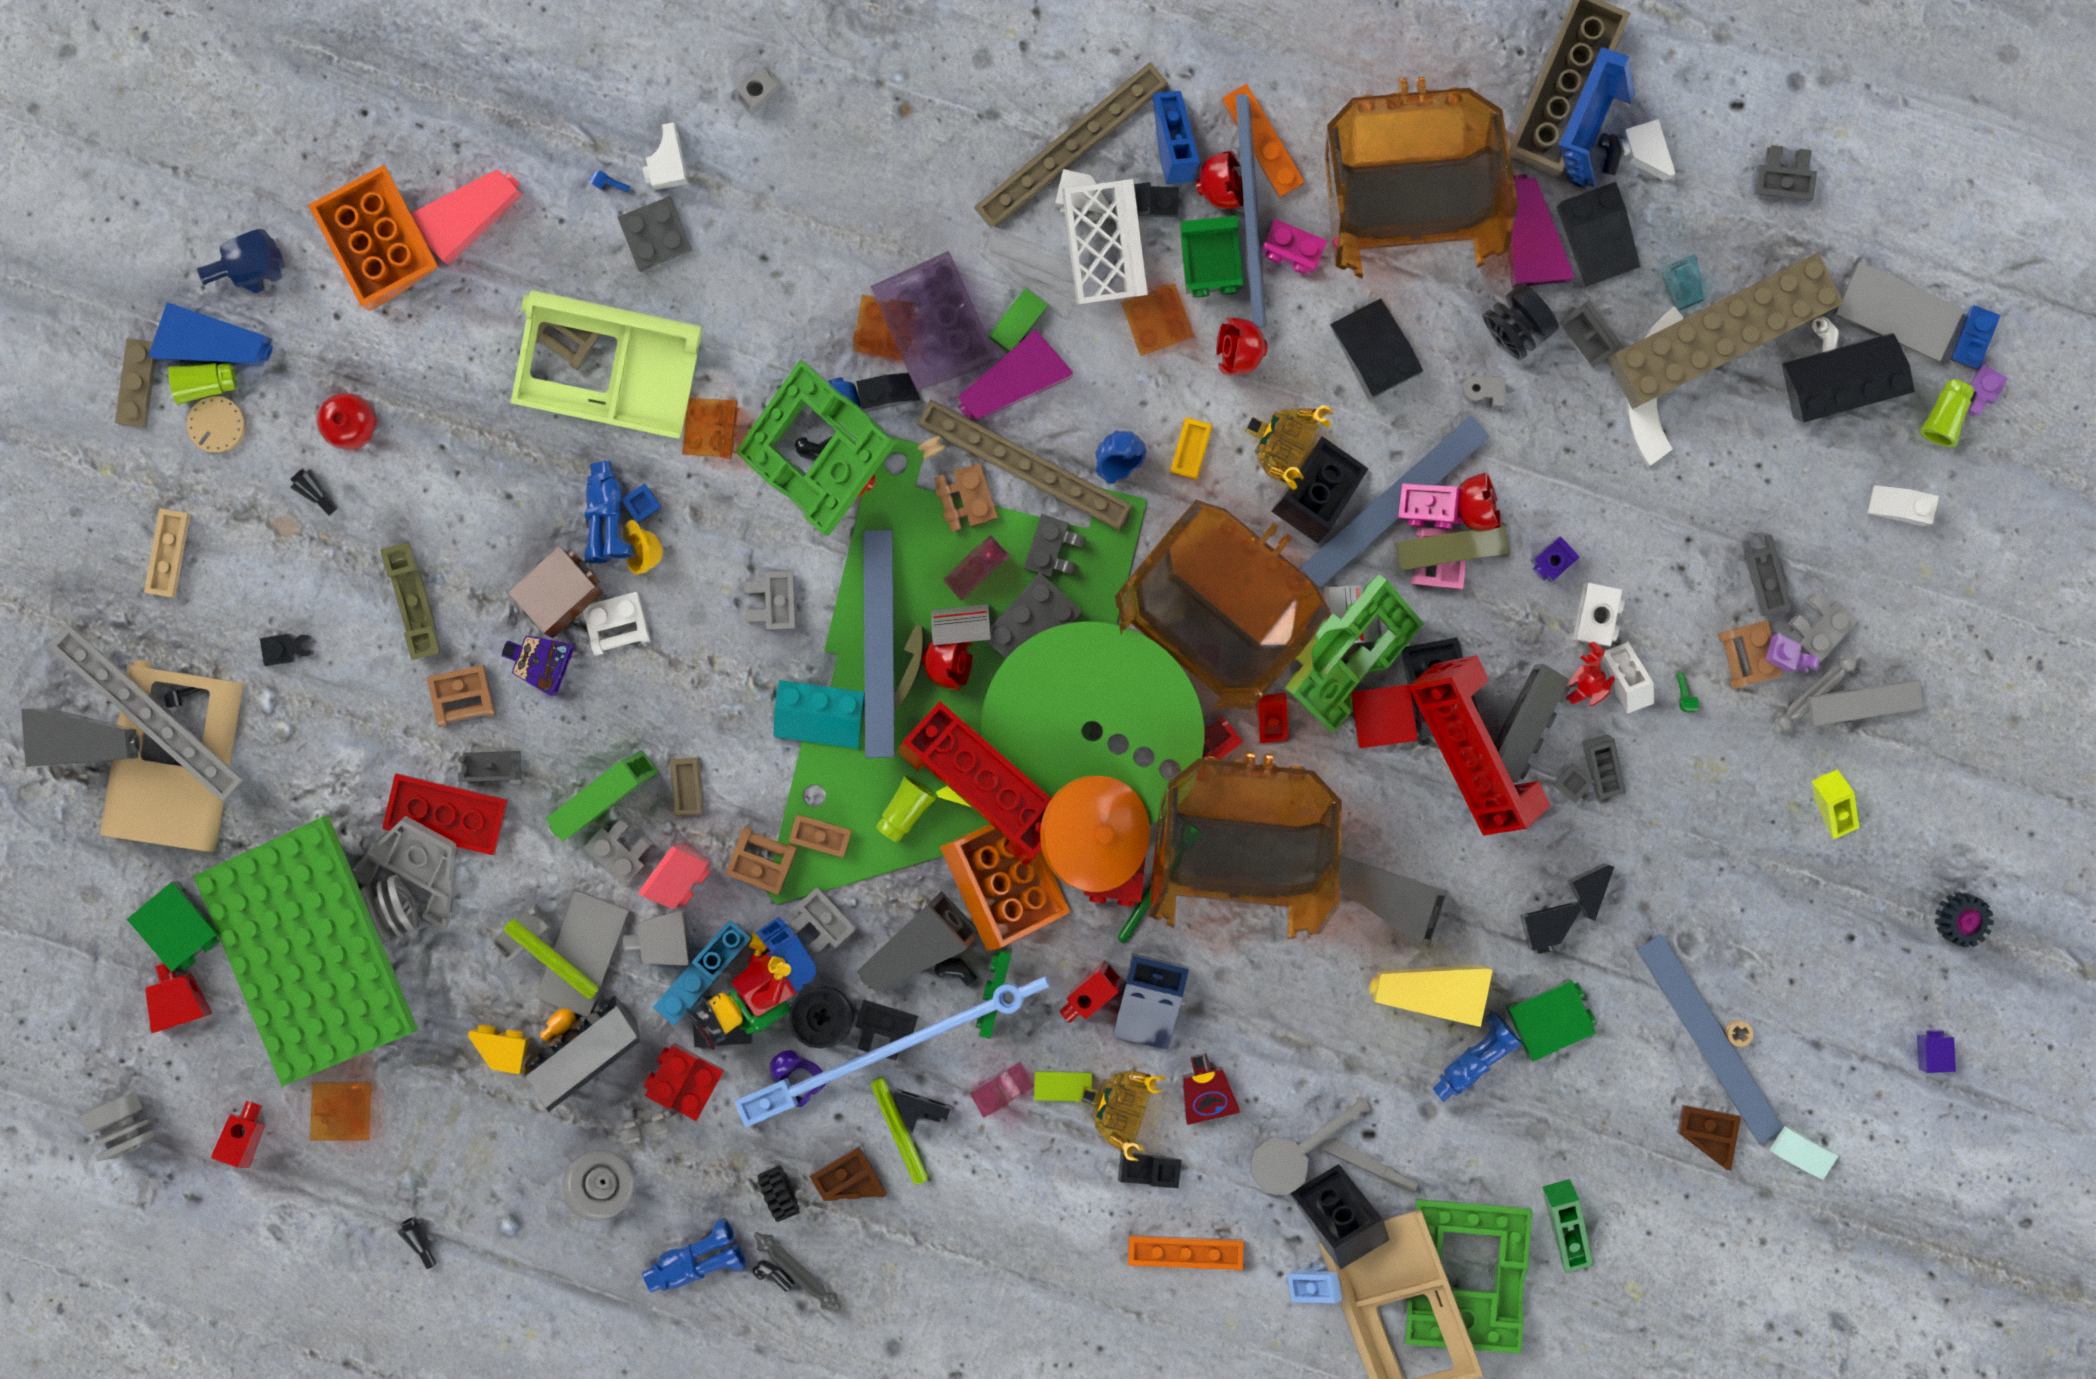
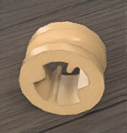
M940 435L929 439L917 447L919 451H923L924 455L922 457L924 460L946 449L945 445L940 444Z
M1733 1020L1726 1026L1725 1035L1731 1044L1744 1047L1752 1041L1753 1029L1744 1021ZM1735 1027L1745 1028L1746 1033H1742L1745 1035L1742 1040L1739 1038L1733 1039L1732 1034H1736L1733 1032Z

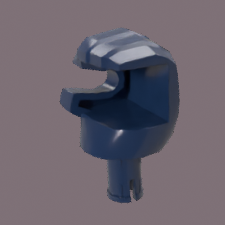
M256 229L222 244L219 247L222 256L221 260L197 268L203 285L228 276L236 287H243L253 293H259L265 289L262 279H269L272 282L282 279V269L285 265L280 249L277 248L274 239L268 235L266 230Z

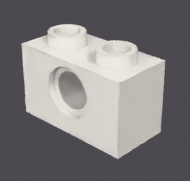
M1592 583L1583 584L1572 640L1585 643L1596 642L1599 646L1604 647L1611 646L1612 641L1616 642L1619 632V625H1615L1617 614L1622 613L1625 603V597H1621V589ZM1598 607L1606 612V619L1602 624L1596 622L1593 617L1594 611Z

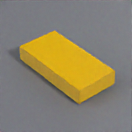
M1185 417L1169 473L1197 480L1212 424Z

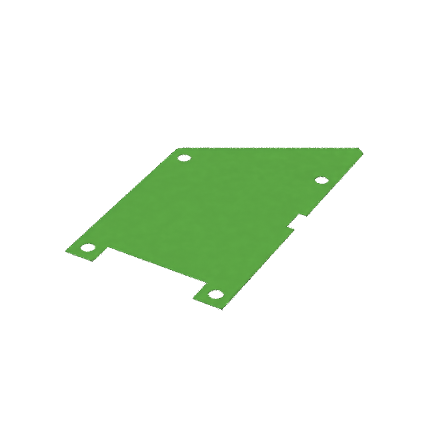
M890 437L896 444L889 454L893 452L903 454L907 460V467L901 474H890L885 468L884 459L873 474L876 476L872 489L870 491L865 490L862 494L824 649L825 652L838 655L830 687L865 692L863 531H893L894 679L896 693L914 654L904 650L915 625L918 624L923 627L924 650L928 649L929 644L933 640L932 610L988 604L991 627L1039 573L1024 569V565L1040 517L994 506L998 518L971 527L966 516L959 519L962 529L951 532L949 523H945L943 517L945 511L941 499L937 498L935 491L916 487L923 459L922 456L924 455L923 451H919L917 448L921 444ZM1101 488L1133 505L1128 514L1127 524L1120 531L1091 517L1089 529L1069 524L1067 531L1085 536L1082 549L1063 543L1058 556L1059 559L1076 564L1074 574L1072 576L1054 570L1052 577L1043 576L1083 611L1074 622L1098 621L1117 625L1147 499ZM952 496L955 508H963L962 499ZM986 640L972 641V646H967L968 654L973 655V663L966 685L959 686L961 688L960 691L937 686L930 680L925 666L921 664L917 680L909 696L895 713V758L866 759L865 708L859 749L802 741L777 841L785 845L793 844L798 846V851L780 895L765 890L776 905L808 896L816 887L821 891H826L942 857L943 853L940 846L989 824L972 807L938 797L936 791L947 785L925 766L917 771L897 753L905 738L939 701L982 737L981 720L985 697L992 679L1006 660ZM1093 721L1086 722L1082 727V734L1087 740H1089ZM904 775H908L930 789L937 796V799L922 813L909 832L905 833L897 843L879 832L876 826L897 792ZM816 784L824 789L826 798L822 805L811 807L805 803L803 793L809 785ZM796 814L851 829L852 833L845 857L842 858L790 843L789 838ZM775 853L773 861L781 864L784 856Z

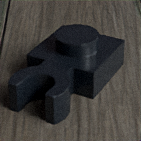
M291 634L259 638L265 667L295 662L294 654L300 656H311L314 654V650L304 651L301 647L303 641L312 639L310 635H299L294 641L291 639Z

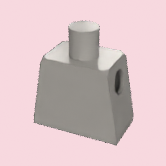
M680 909L637 923L638 934L623 936L625 953L640 951L642 963L689 965L692 962L686 909Z

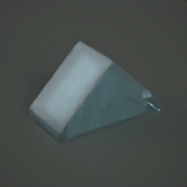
M1695 254L1674 262L1659 271L1673 305L1678 311L1704 301L1698 261Z

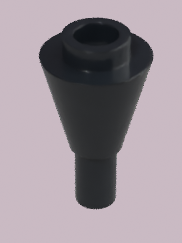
M302 468L290 479L293 483L290 487L292 490L311 502L317 503L328 516L338 509L325 496V492L312 469L306 472Z
M414 1216L403 1221L400 1224L401 1229L397 1233L416 1254H419L425 1268H432L437 1263L429 1250L430 1246L424 1219H417Z

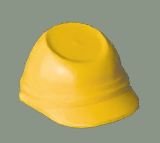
M635 520L628 521L624 526L622 538L634 546L636 556L626 558V562L633 574H644L662 560L663 547L655 534L640 528Z

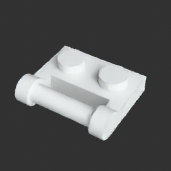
M638 592L592 603L583 611L591 648L595 656L604 654L605 650L639 641L641 643L651 641ZM635 622L637 624V630L602 640L600 638L599 632Z

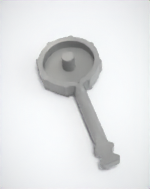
M1358 1097L1355 1105H1347L1346 1111L1299 1145L1296 1144L1295 1140L1271 1136L1256 1149H1253L1249 1173L1262 1191L1287 1196L1304 1184L1309 1161L1305 1154L1350 1121L1358 1120L1359 1114L1362 1111L1368 1112L1370 1107L1364 1098Z

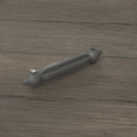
M755 1232L754 1237L757 1241L758 1251L768 1252L770 1258L812 1297L820 1299L821 1309L840 1311L841 1308L837 1303V1294L835 1292H826L822 1283L786 1250L774 1244V1236L772 1234Z

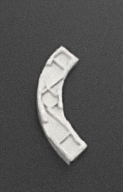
M1674 306L1661 316L1650 328L1645 338L1683 320L1684 318ZM1626 398V411L1634 443L1646 465L1651 466L1673 449L1661 427L1657 410V398L1634 409L1631 408Z

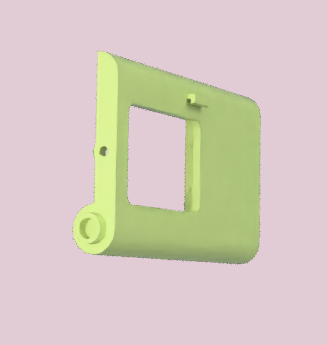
M531 290L529 295H524L521 311L526 312V324L511 397L512 404L672 438H681L701 341L702 326ZM542 322L613 336L617 339L609 388L605 393L541 380L531 376L530 371L538 329Z

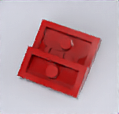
M1410 684L1351 692L1358 749L1418 741L1411 690L1409 688Z

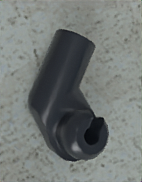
M1602 133L1598 140V146L1605 148L1607 151L1602 172L1616 175L1622 150L1615 134Z
M832 436L820 444L810 442L806 437H800L794 444L796 453L802 458L816 461Z
M767 1260L758 1261V1265L752 1269V1273L758 1280H764L766 1276H769L784 1292L789 1291L794 1286L795 1281L783 1269Z

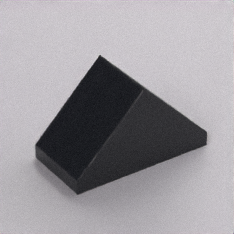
M1603 863L1567 880L1577 902L1581 903V911L1584 917L1596 920L1614 866Z

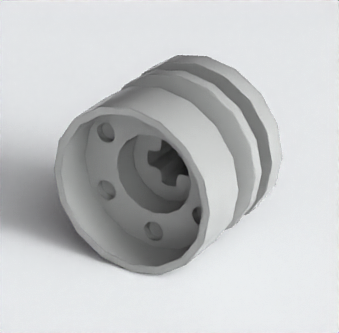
M398 874L389 877L388 882L385 880L377 882V893L371 886L360 889L382 944L392 941V930L397 936L401 937L406 935L407 931L411 933L420 929L416 902L406 883Z
M136 1092L78 1117L85 1134L100 1132L101 1137L90 1144L92 1149L101 1144H105L107 1150L95 1155L98 1162L121 1157L141 1148L148 1140L155 1137L153 1130L140 1135L137 1129L150 1123L148 1119L134 1122L132 1116L143 1109Z

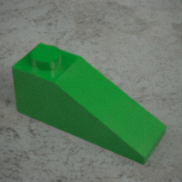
M1567 1179L1543 1186L1548 1215L1565 1273L1593 1266L1580 1199L1571 1180Z

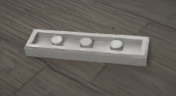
M1917 679L1807 696L1809 722L1812 726L1923 709L1921 681Z

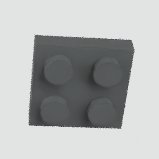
M671 196L617 217L639 271L693 251Z

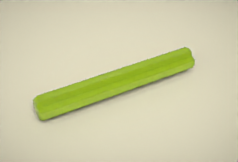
M514 918L506 923L504 932L580 994L589 1000L596 995L599 990L598 986Z
M879 1077L871 1081V1089L914 1185H919L927 1181V1173L884 1077Z

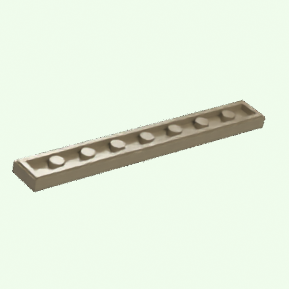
M1149 62L978 203L974 209L993 231L1062 174L1063 169L1067 170L1153 98V93H1160L1168 86V82L1154 65Z
M932 399L928 402L917 423V426L936 436L940 435L942 439L1117 531H1120L1133 506Z

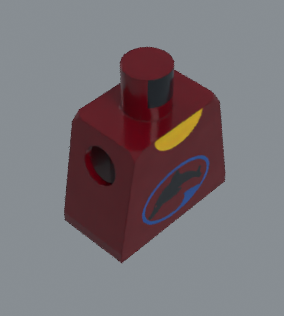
M1207 1053L1191 1056L1193 1073L1182 1075L1184 1111L1187 1125L1240 1113L1239 1106L1222 1066L1210 1068Z

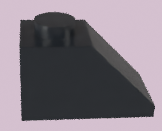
M914 372L888 374L856 381L862 409L865 413L920 400Z
M1575 901L1520 915L1528 948L1537 950V954L1553 951V946L1562 943L1582 909L1581 903Z

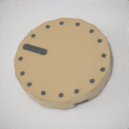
M210 396L201 399L192 407L187 417V430L190 439L197 447L210 453L228 452L241 443L246 432L245 417L243 411L235 402L224 397Z

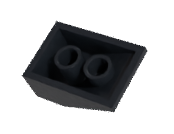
M1616 181L1566 199L1556 207L1585 287L1640 267L1627 210Z
M1381 298L1330 324L1368 400L1397 387L1424 371L1411 345Z
M1322 436L1299 468L1304 479L1294 478L1293 481L1296 483L1297 488L1291 489L1287 486L1271 512L1318 544L1331 531L1369 468Z
M1458 638L1405 647L1402 650L1407 684H1412L1433 664L1463 658ZM1411 692L1414 718L1420 738L1433 736ZM1473 694V695L1471 696V698H1472V701H1473V703H1474V705H1475V707H1476V709H1477V711H1478V713H1479L1478 706H1477V703H1476V700H1475V696H1474V694Z
M1339 1164L1291 1192L1295 1203L1325 1250L1340 1269H1343L1390 1240L1383 1218Z

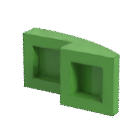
M1024 289L992 330L988 338L1009 353L1022 342L1031 327L1045 312L1048 305L1027 289Z

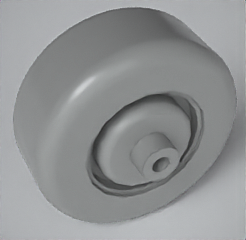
M608 1150L586 1152L573 1161L566 1170L562 1183L563 1196L568 1207L577 1216L589 1221L608 1220L625 1209L634 1192L632 1170L628 1163L614 1152Z

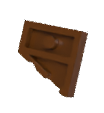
M1682 1104L1677 1133L1724 1169L1731 1171L1741 1116Z
M860 1146L809 1176L823 1201L877 1196L880 1198L887 1195L885 1188Z

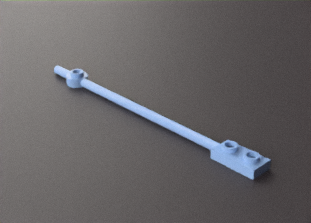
M1044 976L1021 987L1013 983L1003 984L995 990L993 999L792 1086L788 1078L737 1099L734 1103L746 1128L798 1105L795 1096L990 1012L999 1010L1005 1014L1013 1013L1022 1006L1025 997L1050 987L1049 980ZM1008 992L1014 996L1012 1003L1008 1002L1005 998Z

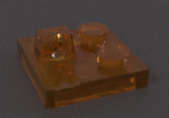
M312 1082L309 1140H369L371 1082Z

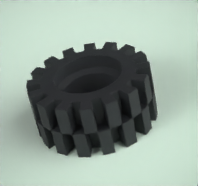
M781 1165L758 1174L761 1193L764 1195L765 1203H767L768 1209L771 1211L772 1217L775 1218L776 1222L800 1213L794 1189H792V1184Z

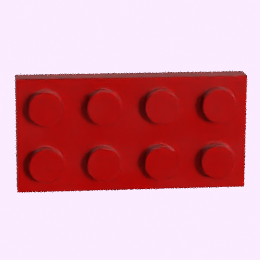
M395 773L382 829L390 831L407 816L455 842L456 847L495 855L508 799Z

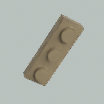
M129 338L126 340L115 423L147 428L156 359L148 356L153 343L151 341Z

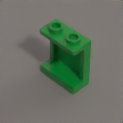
M1238 216L1180 221L1179 228L1186 294L1192 293L1194 298L1210 296L1211 291H1221V295L1238 293V289H1242L1244 286L1238 237Z
M179 881L170 882L127 918V921L171 972L180 969L184 972L197 961L194 958L202 950L206 953L219 943L216 938L220 934L184 894L186 889Z
M1567 978L1563 980L1562 984L1519 1003L1515 1001L1505 1006L1530 1060H1538L1596 1034L1593 1027L1597 1024L1595 1017L1590 1009L1585 1010L1581 1001L1585 996L1578 982L1573 983L1572 980Z

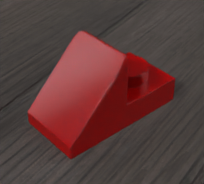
M1286 693L1257 696L1255 706L1260 744L1288 741Z

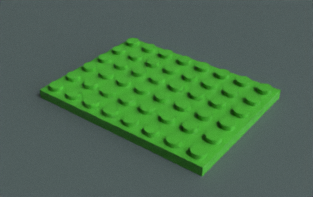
M329 815L318 818L194 875L214 927L220 933L218 935L281 1087L418 1031Z

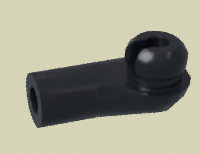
M948 958L934 967L937 976L944 978L946 975H957L966 986H969L978 978L964 960L960 958Z

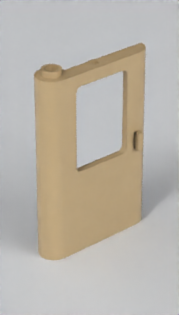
M134 660L133 665H127L126 674L150 696L155 682L207 689L210 697L202 742L230 767L244 683L151 668L152 662ZM120 711L118 725L136 729V733L140 738L141 748L138 752V758L111 761L99 835L216 852L224 802L183 766L142 759L141 752L145 732Z
M1421 1210L1384 1219L1383 1221L1390 1240L1343 1269H1340L1320 1240L1317 1242L1327 1270L1337 1272L1342 1295L1340 1304L1369 1379H1406L1402 1375L1379 1314L1378 1306L1421 1294L1429 1298L1452 1359L1453 1368L1412 1379H1475L1484 1376Z

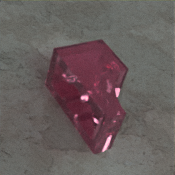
M989 536L975 547L943 581L963 601L992 575L1010 555L992 536Z
M1019 1061L972 1087L970 1095L982 1117L985 1118L1034 1088V1084L1023 1064Z

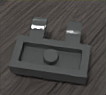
M1771 145V148L1768 147L1766 165L1760 164L1757 167L1754 195L1804 201L1814 200L1817 171L1809 170L1812 150L1799 149V151H1796L1794 157L1795 168L1780 167L1783 147Z
M1041 514L1024 569L1041 573L1048 577H1052L1054 570L1073 576L1076 564L1059 559L1058 556L1063 543L1082 549L1085 536L1067 531L1069 522Z

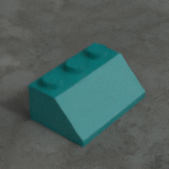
M779 680L774 711L773 737L859 749L865 708V692Z

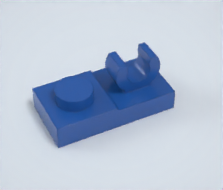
M1976 305L1970 306L1950 360L1975 370L1980 369L2001 315Z

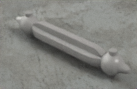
M1856 653L1851 656H1840L1839 666L1831 668L1789 707L1786 714L1778 713L1776 715L1777 718L1772 731L1774 733L1791 731L1793 721L1800 719L1809 711L1807 696L1829 693L1842 681L1845 673L1853 674L1855 672L1859 655Z

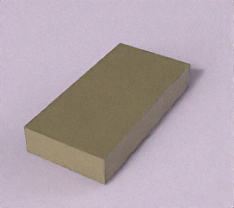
M700 757L670 759L674 816L704 814Z

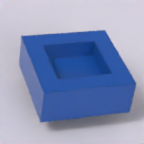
M645 483L621 499L638 524L662 508Z

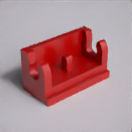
M1223 716L1205 729L1203 755L1196 774L1197 777L1243 742Z

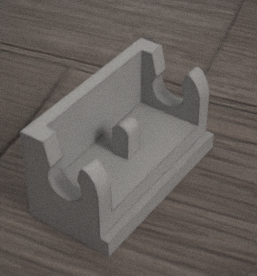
M533 904L516 919L538 938L553 926V923L536 904ZM504 931L493 939L490 945L492 950H496L501 955L500 960L504 965L511 963L526 950Z

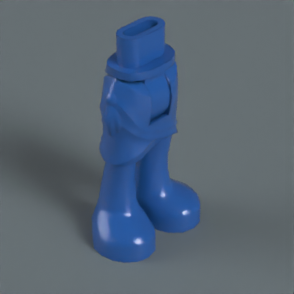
M611 461L590 464L591 476L587 477V482L589 483L586 486L587 509L585 511V518L589 521V534L584 555L585 562L601 564L610 562L611 558H632L636 556L635 548L632 544L624 541L620 534L619 518L621 514L619 501L621 491L616 480V474L612 473ZM602 516L605 517V543L603 539Z
M1491 1010L1486 1015V1022L1490 1031L1485 1038L1475 1046L1468 1047L1463 1054L1447 1066L1444 1070L1445 1076L1443 1074L1439 1076L1441 1081L1433 1087V1090L1443 1102L1452 1094L1457 1096L1464 1092L1481 1075L1491 1070L1490 1065L1509 1053L1516 1051L1523 1044L1515 1032L1495 1011Z
M722 1218L714 1223L712 1233L706 1238L694 1244L690 1243L681 1249H671L661 1254L659 1260L652 1263V1268L642 1272V1277L649 1292L652 1293L659 1289L666 1291L667 1289L679 1288L696 1280L703 1279L705 1274L718 1269L729 1268L738 1271L746 1268L745 1256L737 1244L728 1247L713 1257L698 1263L696 1262V1257L734 1242V1232L728 1220Z

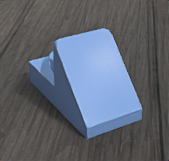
M1326 1266L1287 1274L1292 1302L1337 1303L1342 1300L1337 1272L1328 1271Z

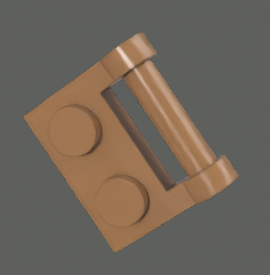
M1768 620L1718 633L1719 641H1723L1733 680H1730L1732 689L1783 676L1780 668L1766 661L1772 637ZM1737 637L1741 638L1750 672L1748 676L1743 675L1734 638Z
M485 665L427 677L438 727L448 726L449 722L486 715V717L496 715ZM481 696L482 704L450 711L445 710L444 703Z
M744 826L725 874L780 895L792 862L797 854L798 846L793 844L785 845L753 832L752 828ZM748 843L784 856L781 864L746 851Z

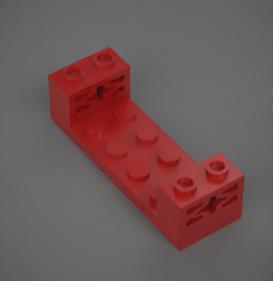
M1473 655L1433 664L1410 684L1409 688L1482 835L1524 830L1536 821L1551 805L1539 781L1513 784L1471 698L1473 694L1489 681L1478 656Z
M939 701L905 738L897 753L917 771L923 766L928 768L1010 841L1005 848L1027 866L1042 849L1040 840L1041 823L1047 805L1052 798Z

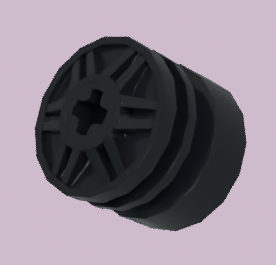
M1524 283L1518 284L1505 295L1510 309L1504 304L1497 302L1493 305L1494 311L1489 309L1482 315L1483 321L1494 340L1519 361L1527 356L1526 349L1533 351L1536 348L1532 335L1541 341H1545L1559 329V323L1547 304L1533 289Z
M822 986L806 990L795 999L790 1008L789 1024L791 1032L799 1042L811 1048L822 1049L840 1043L849 1035L854 1026L855 1012L852 1002L845 993L834 987ZM826 1009L827 1016L831 1018L830 1021H825L822 1024L821 1018L817 1015Z

